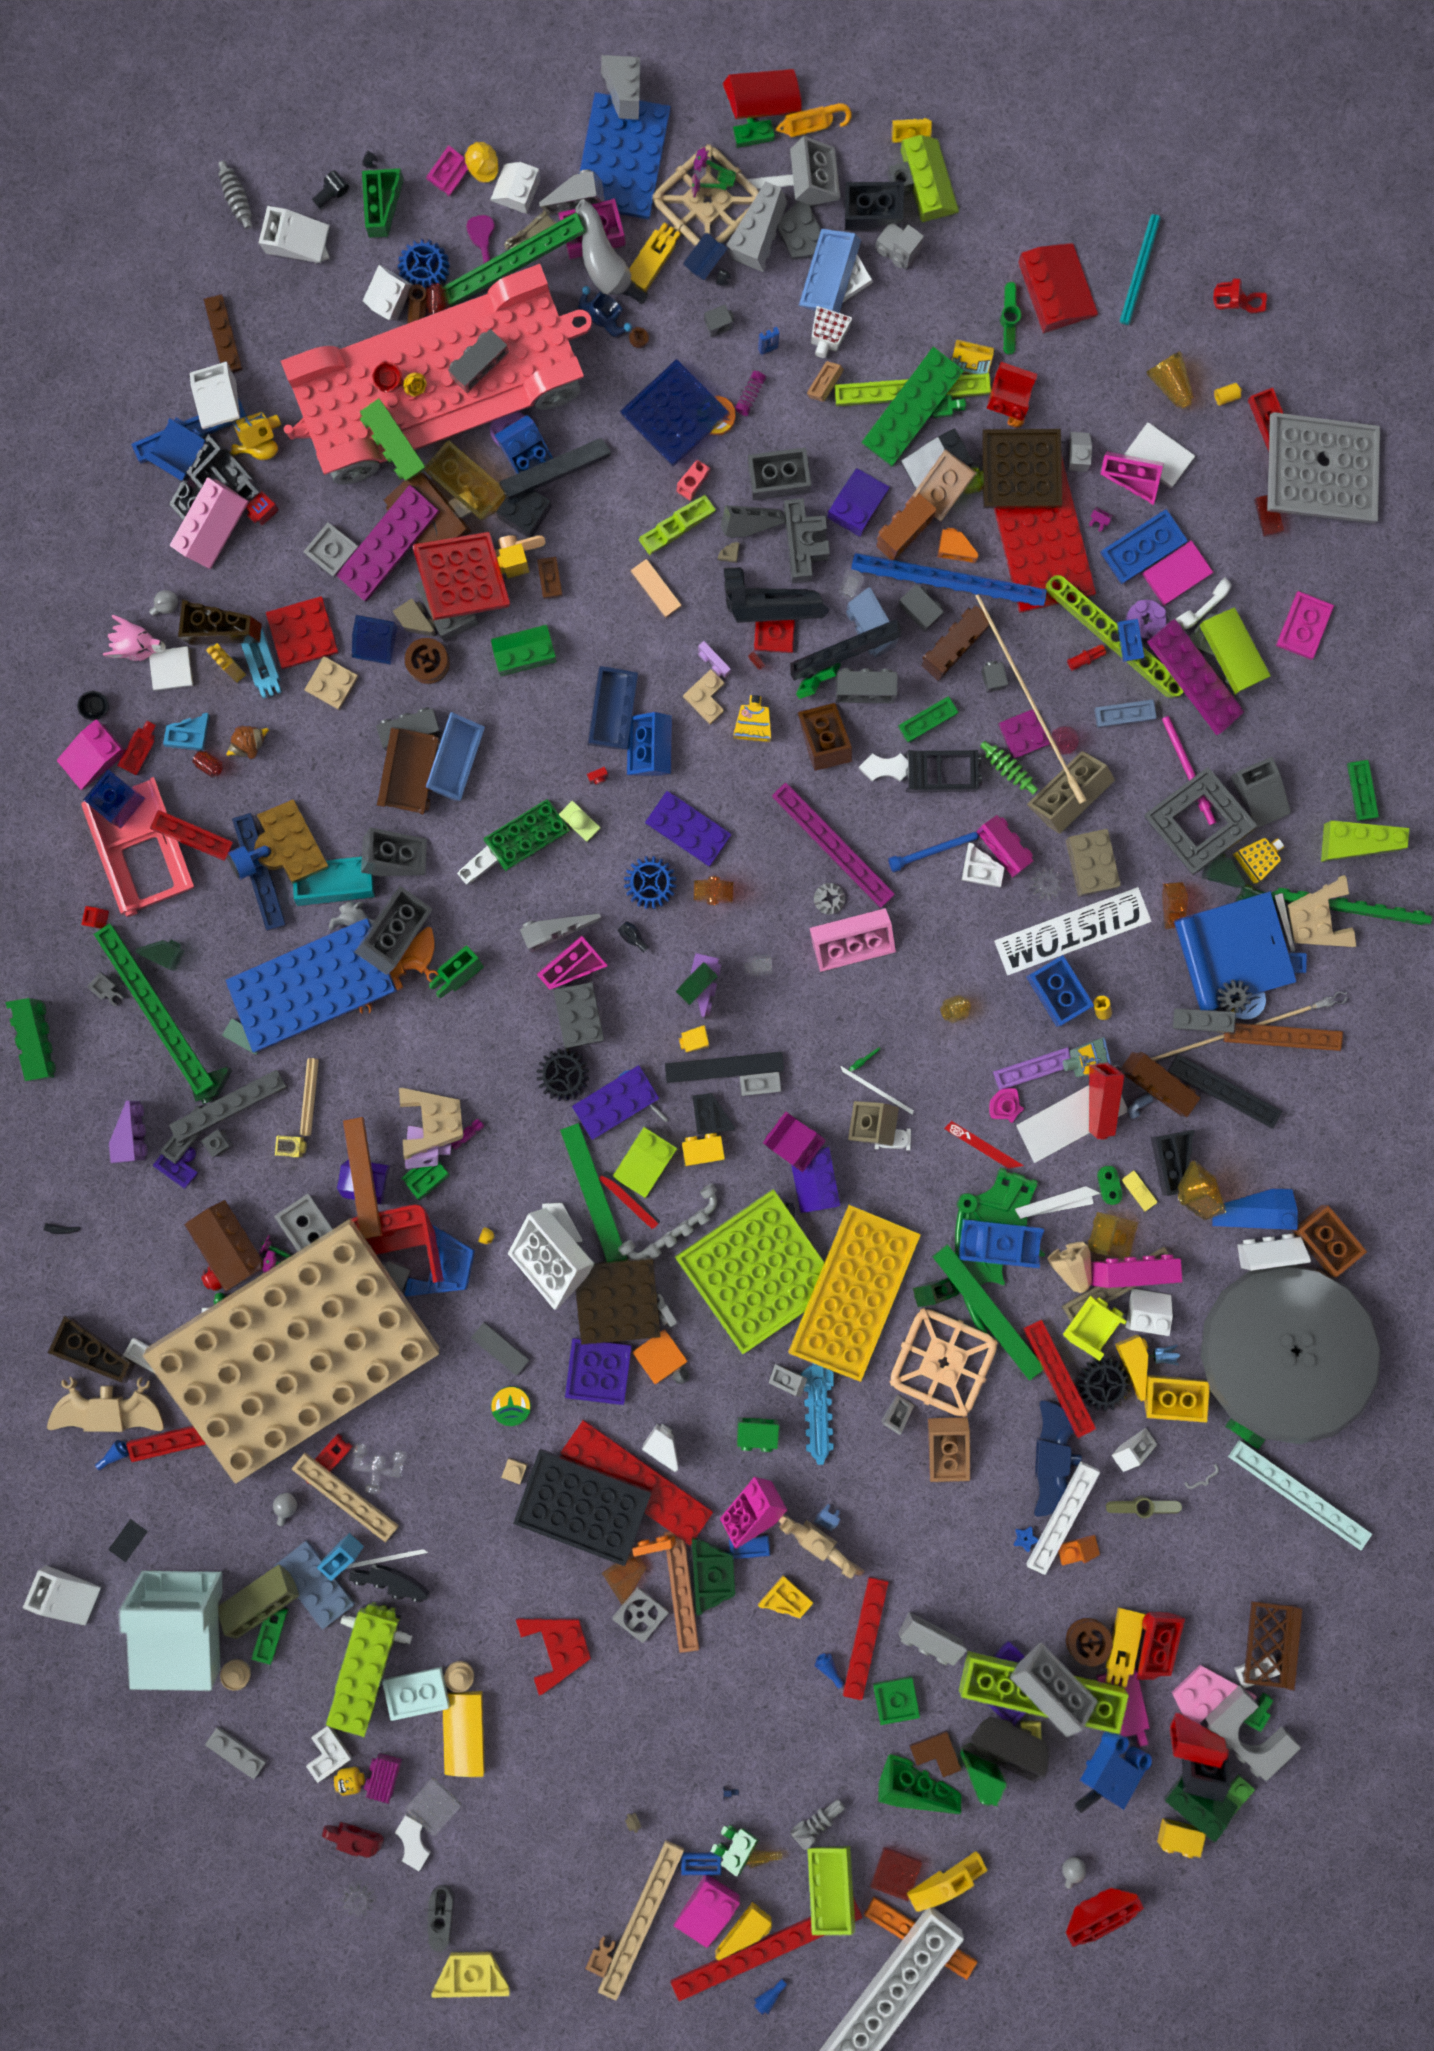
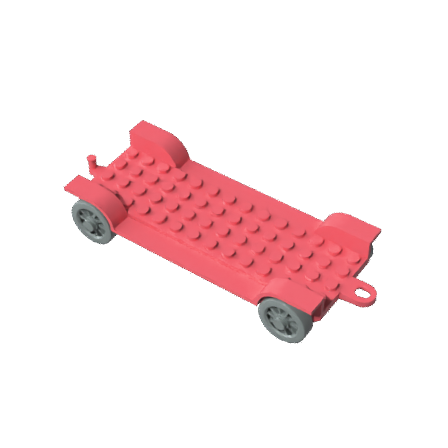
M538 264L500 279L491 286L486 295L342 349L335 346H322L281 360L303 415L301 421L293 428L291 425H286L284 432L290 439L311 438L324 475L331 473L335 483L348 485L363 481L379 470V462L387 461L383 454L385 449L381 444L378 446L371 436L374 434L370 427L366 429L360 420L362 417L360 411L379 398L413 449L417 450L534 406V404L536 408L542 410L562 406L578 396L581 391L578 380L584 378L569 341L589 332L592 326L591 317L584 310H576L559 317L549 292L546 277L541 265ZM576 317H585L587 320L579 328L574 327L572 324L573 319ZM491 329L507 345L509 353L466 393L450 377L448 372L449 366L455 359L462 357L465 349L470 345L473 346L483 332ZM381 362H392L402 372L403 381L400 388L392 393L378 390L373 383V371ZM411 373L424 375L427 382L425 392L416 397L407 395L403 388L406 376Z

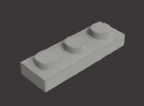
M220 1727L215 1729L205 1746L253 1780L266 1763L264 1758Z

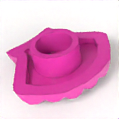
M1015 1088L999 1090L990 1100L989 1104L991 1118L1008 1119L1011 1123L1024 1110L1019 1105L1018 1091Z

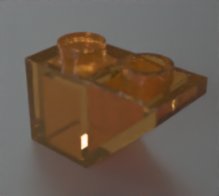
M1183 882L1163 884L1162 904L1165 929L1176 928L1174 921L1186 917L1188 894Z

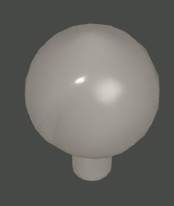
M169 590L158 592L154 597V607L149 610V613L154 617L159 612L163 614L173 613L178 607L176 594Z
M290 1493L278 1495L273 1502V1510L278 1516L277 1525L284 1526L286 1518L291 1517L296 1512L297 1500Z
M1070 1857L1065 1860L1062 1866V1873L1066 1879V1888L1072 1889L1074 1883H1080L1085 1877L1086 1866L1080 1858Z

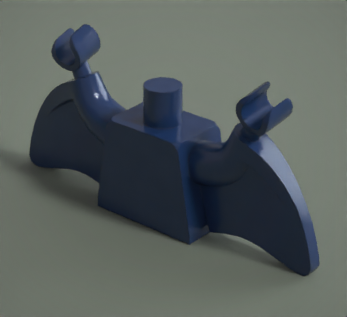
M1040 1400L1039 1402L1043 1423L1040 1438L1036 1440L1035 1476L1038 1479L1039 1496L1034 1509V1515L1037 1517L1046 1516L1055 1511L1068 1486L1066 1476L1070 1475V1466H1079L1080 1462H1082V1455L1071 1454V1447L1068 1445L1070 1436L1074 1434V1431L1063 1408L1045 1400Z

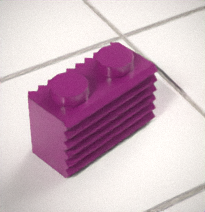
M379 1753L377 1758L372 1759L369 1769L373 1771L372 1776L367 1778L364 1790L367 1791L366 1798L389 1804L402 1759Z

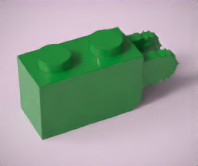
M466 945L438 969L439 975L429 983V987L434 990L446 982L436 992L437 997L442 998L453 990L455 992L483 969L484 965Z

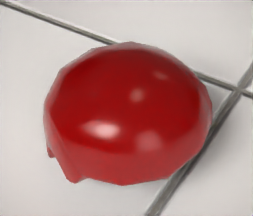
M381 362L375 367L372 374L374 385L378 390L385 393L396 391L400 388L403 381L400 368L392 362Z

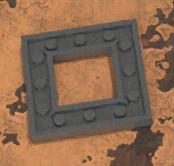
M1209 767L1144 815L1193 876L1258 828L1257 824ZM1205 796L1228 824L1196 847L1175 822L1174 818Z

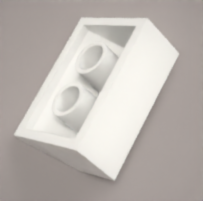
M1294 1233L1283 1234L1280 1239H1275V1236L1262 1237L1263 1241L1255 1242V1239L1243 1240V1244H1237L1241 1268L1247 1270L1310 1262V1257L1302 1238L1294 1236Z

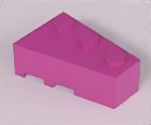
M1107 451L1100 474L1154 505L1164 463Z
M580 936L536 974L551 990L607 967V964L589 943Z

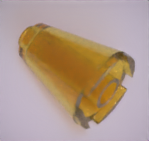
M1181 351L1146 371L1147 376L1176 408L1181 406L1183 409L1192 403L1191 399L1194 398Z

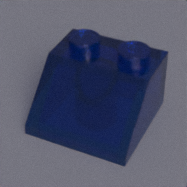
M356 615L352 632V658L391 665L398 629L394 621Z
M108 769L83 800L110 823L122 828L146 798Z

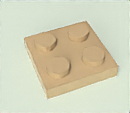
M323 657L304 690L340 710L359 676Z

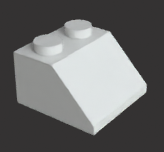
M522 162L504 164L491 201L527 214L540 182L539 169Z
M379 265L363 302L386 319L397 321L408 298L409 289L413 284Z
M1131 1289L1125 1328L1170 1336L1173 1317L1171 1295Z
M656 1424L643 1443L642 1450L676 1472L678 1470V1458L674 1437L671 1433L672 1430L664 1424L661 1426Z

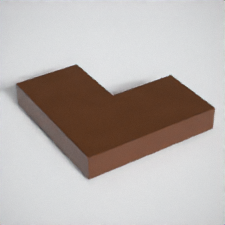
M947 1731L909 1745L917 1766L936 1759L942 1777L961 1771Z

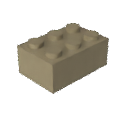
M1108 829L1070 836L1065 840L1078 897L1117 889L1121 886Z

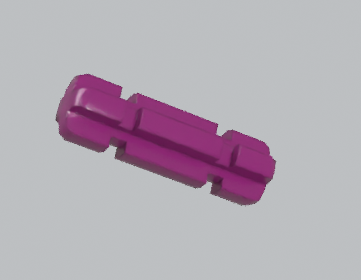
M476 1119L471 1123V1126L469 1125L463 1130L462 1139L451 1143V1147L454 1150H457L462 1146V1143L467 1142L473 1137L476 1131L484 1128V1124L479 1119Z

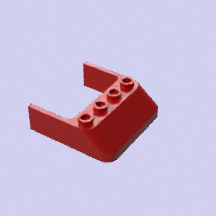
M410 1205L379 1212L382 1236L365 1238L374 1253L377 1255L426 1244L433 1283L444 1281L435 1231L426 1209L421 1205ZM354 1217L352 1221L359 1229L358 1217Z

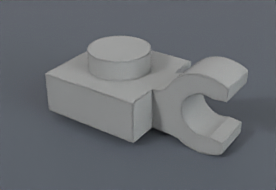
M657 1294L659 1299V1319L663 1325L667 1324L668 1327H671L677 1321L665 1305L662 1295Z

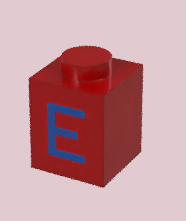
M263 491L256 495L246 506L249 512L247 516L254 523L258 521L262 526L279 510Z

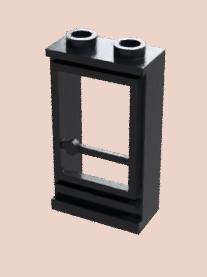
M908 750L905 753V758H908L906 776H908L909 783L906 793L976 792L982 785V776L979 775L981 756L978 755V750ZM970 757V784H941L942 758ZM927 758H936L938 784H928Z

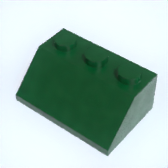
M1182 1774L1164 1797L1168 1805L1214 1843L1227 1828L1238 1808L1227 1797H1225L1223 1802L1183 1792Z

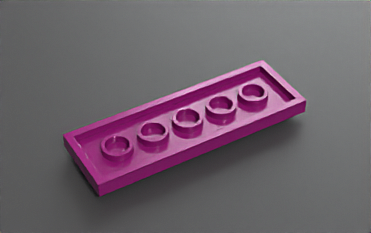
M409 485L336 576L363 601L367 602L440 511L412 485Z
M1176 619L1171 620L1147 641L1148 645L1216 735L1221 734L1244 713L1241 706Z

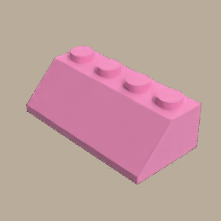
M207 478L170 546L185 557L211 569L249 501L220 481Z
M886 908L810 928L820 972L896 952L892 925Z

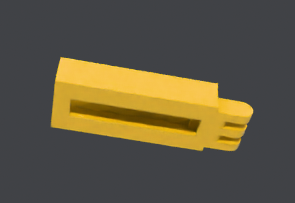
M665 222L659 231L654 230L629 268L631 280L644 292H647L676 247V241L681 235V232L676 231L674 236H671L675 230L673 227H670L665 232L668 224ZM662 245H666L661 254L654 251L655 248L661 250Z
M218 643L207 648L206 651L236 683L246 676L245 672Z
M1118 1607L1112 1633L1113 1648L1106 1663V1668H1108L1106 1683L1110 1684L1112 1676H1114L1113 1684L1118 1686L1120 1678H1122L1121 1687L1126 1688L1129 1674L1133 1675L1142 1632V1620L1145 1614ZM1118 1650L1126 1652L1125 1657L1120 1656V1662L1116 1664Z

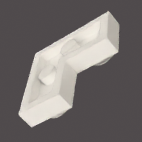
M329 1726L324 1727L312 1736L313 1741L322 1754L308 1763L306 1767L317 1783L352 1758L333 1728Z

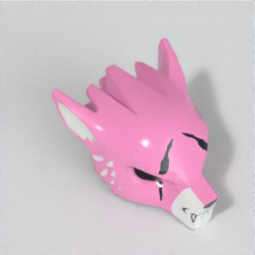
M112 615V618L121 625L112 628L117 631L116 633L108 634L109 640L113 642L109 644V647H112L114 651L103 653V656L142 661L153 653L165 651L166 645L160 640L153 639L144 628Z

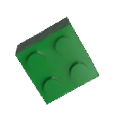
M738 1417L737 1447H741L743 1451H753V1448H761L762 1452H773V1449H778V1419Z

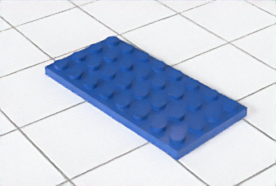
M368 918L225 980L253 1053L397 992L390 973L388 975L384 974L354 953L372 926Z

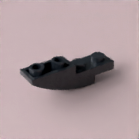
M373 1564L370 1571L352 1569L349 1574V1581H354L353 1584L364 1586L368 1583L374 1584L373 1587L385 1588V1586H388L387 1595H392L394 1599L408 1597L412 1598V1601L423 1602L430 1595V1592L414 1578L384 1565Z

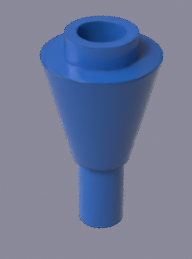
M116 1440L104 1458L95 1464L96 1468L101 1470L106 1465L129 1456L126 1442Z
M829 1653L819 1655L816 1658L815 1667L831 1679L837 1688H841L844 1683L838 1676L832 1655Z
M783 1979L773 1988L754 1999L756 2001L754 2006L762 2015L764 2013L769 2015L779 1996L778 1994L787 1986Z

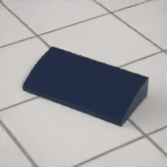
M599 666L587 745L627 750L638 672Z

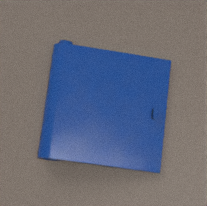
M1270 891L1174 921L1200 1010L1217 1011L1216 1008L1222 1002L1217 999V996L1223 995L1218 990L1219 988L1226 989L1223 985L1224 982L1231 986L1230 982L1232 979L1235 980L1236 985L1239 980L1243 981V986H1249L1246 992H1251L1252 995L1296 982ZM1236 992L1235 995H1230L1232 1001L1234 998H1239V996L1237 995L1238 992Z

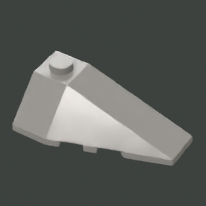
M600 914L543 920L535 923L532 920L523 924L524 928L520 929L528 950L534 952L602 918Z

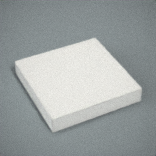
M188 647L165 649L164 652L153 653L149 656L154 691L193 686Z

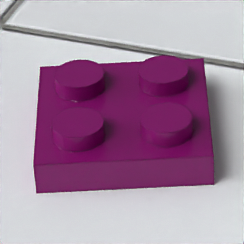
M1033 709L998 724L1013 759L1050 744Z

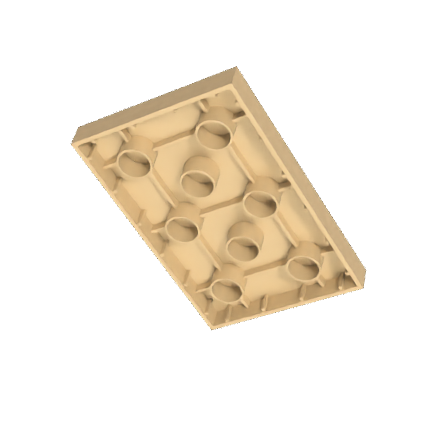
M350 1218L271 1270L147 1347L143 1357L236 1484L439 1354V1346Z

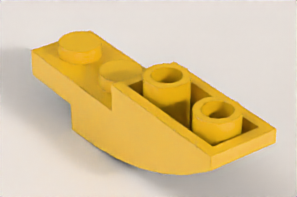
M975 1851L945 1873L938 1871L909 1891L907 1895L917 1912L947 1902L975 1886L973 1881L987 1872V1868L980 1854Z

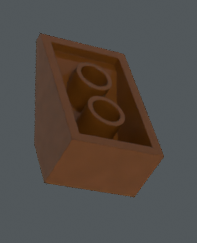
M835 703L798 712L814 771L852 762V746Z

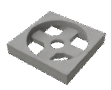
M637 1587L614 1614L612 1619L640 1642L644 1643L669 1612L641 1588ZM639 1599L646 1600L642 1606H636L632 1603ZM653 1605L656 1606L658 1612L655 1620L648 1615V1611ZM625 1609L632 1613V1618L628 1623L624 1622ZM638 1611L644 1612L642 1618L636 1616ZM639 1622H644L649 1626L642 1632L634 1630Z

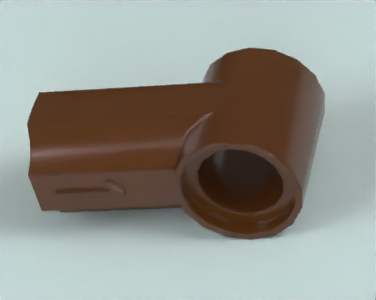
M413 285L409 289L407 324L422 319L426 315L428 297L422 285ZM417 293L423 294L421 299L413 298Z

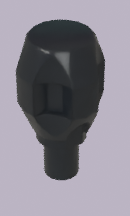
M626 921L620 926L618 932L627 943L635 947L637 946L643 953L649 948L642 941L643 938L639 930L633 924Z

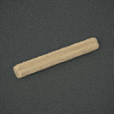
M316 1058L307 1059L300 1135L310 1136L312 1132L319 1060Z

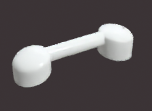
M1224 577L1213 591L1215 596L1195 614L1189 610L1176 618L1182 629L1186 630L1193 627L1229 593L1231 583Z

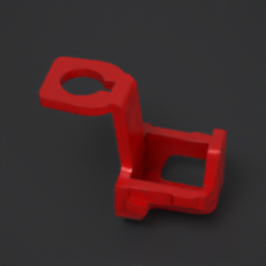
M1233 278L1231 282H1223L1216 285L1213 292V300L1216 309L1219 310L1240 309L1241 307L1249 313H1259L1266 311L1267 294L1251 293L1246 296L1242 290V280ZM1229 296L1231 301L1230 303L1220 304V297ZM1260 298L1262 300L1261 306L1254 308L1248 305L1253 299Z

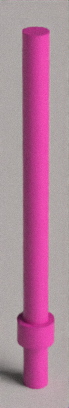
M1167 716L1162 721L1190 781L1196 775L1171 719ZM1203 796L1198 800V806L1200 811L1204 813L1210 826L1215 824L1216 820L1211 811L1212 806L1210 802Z

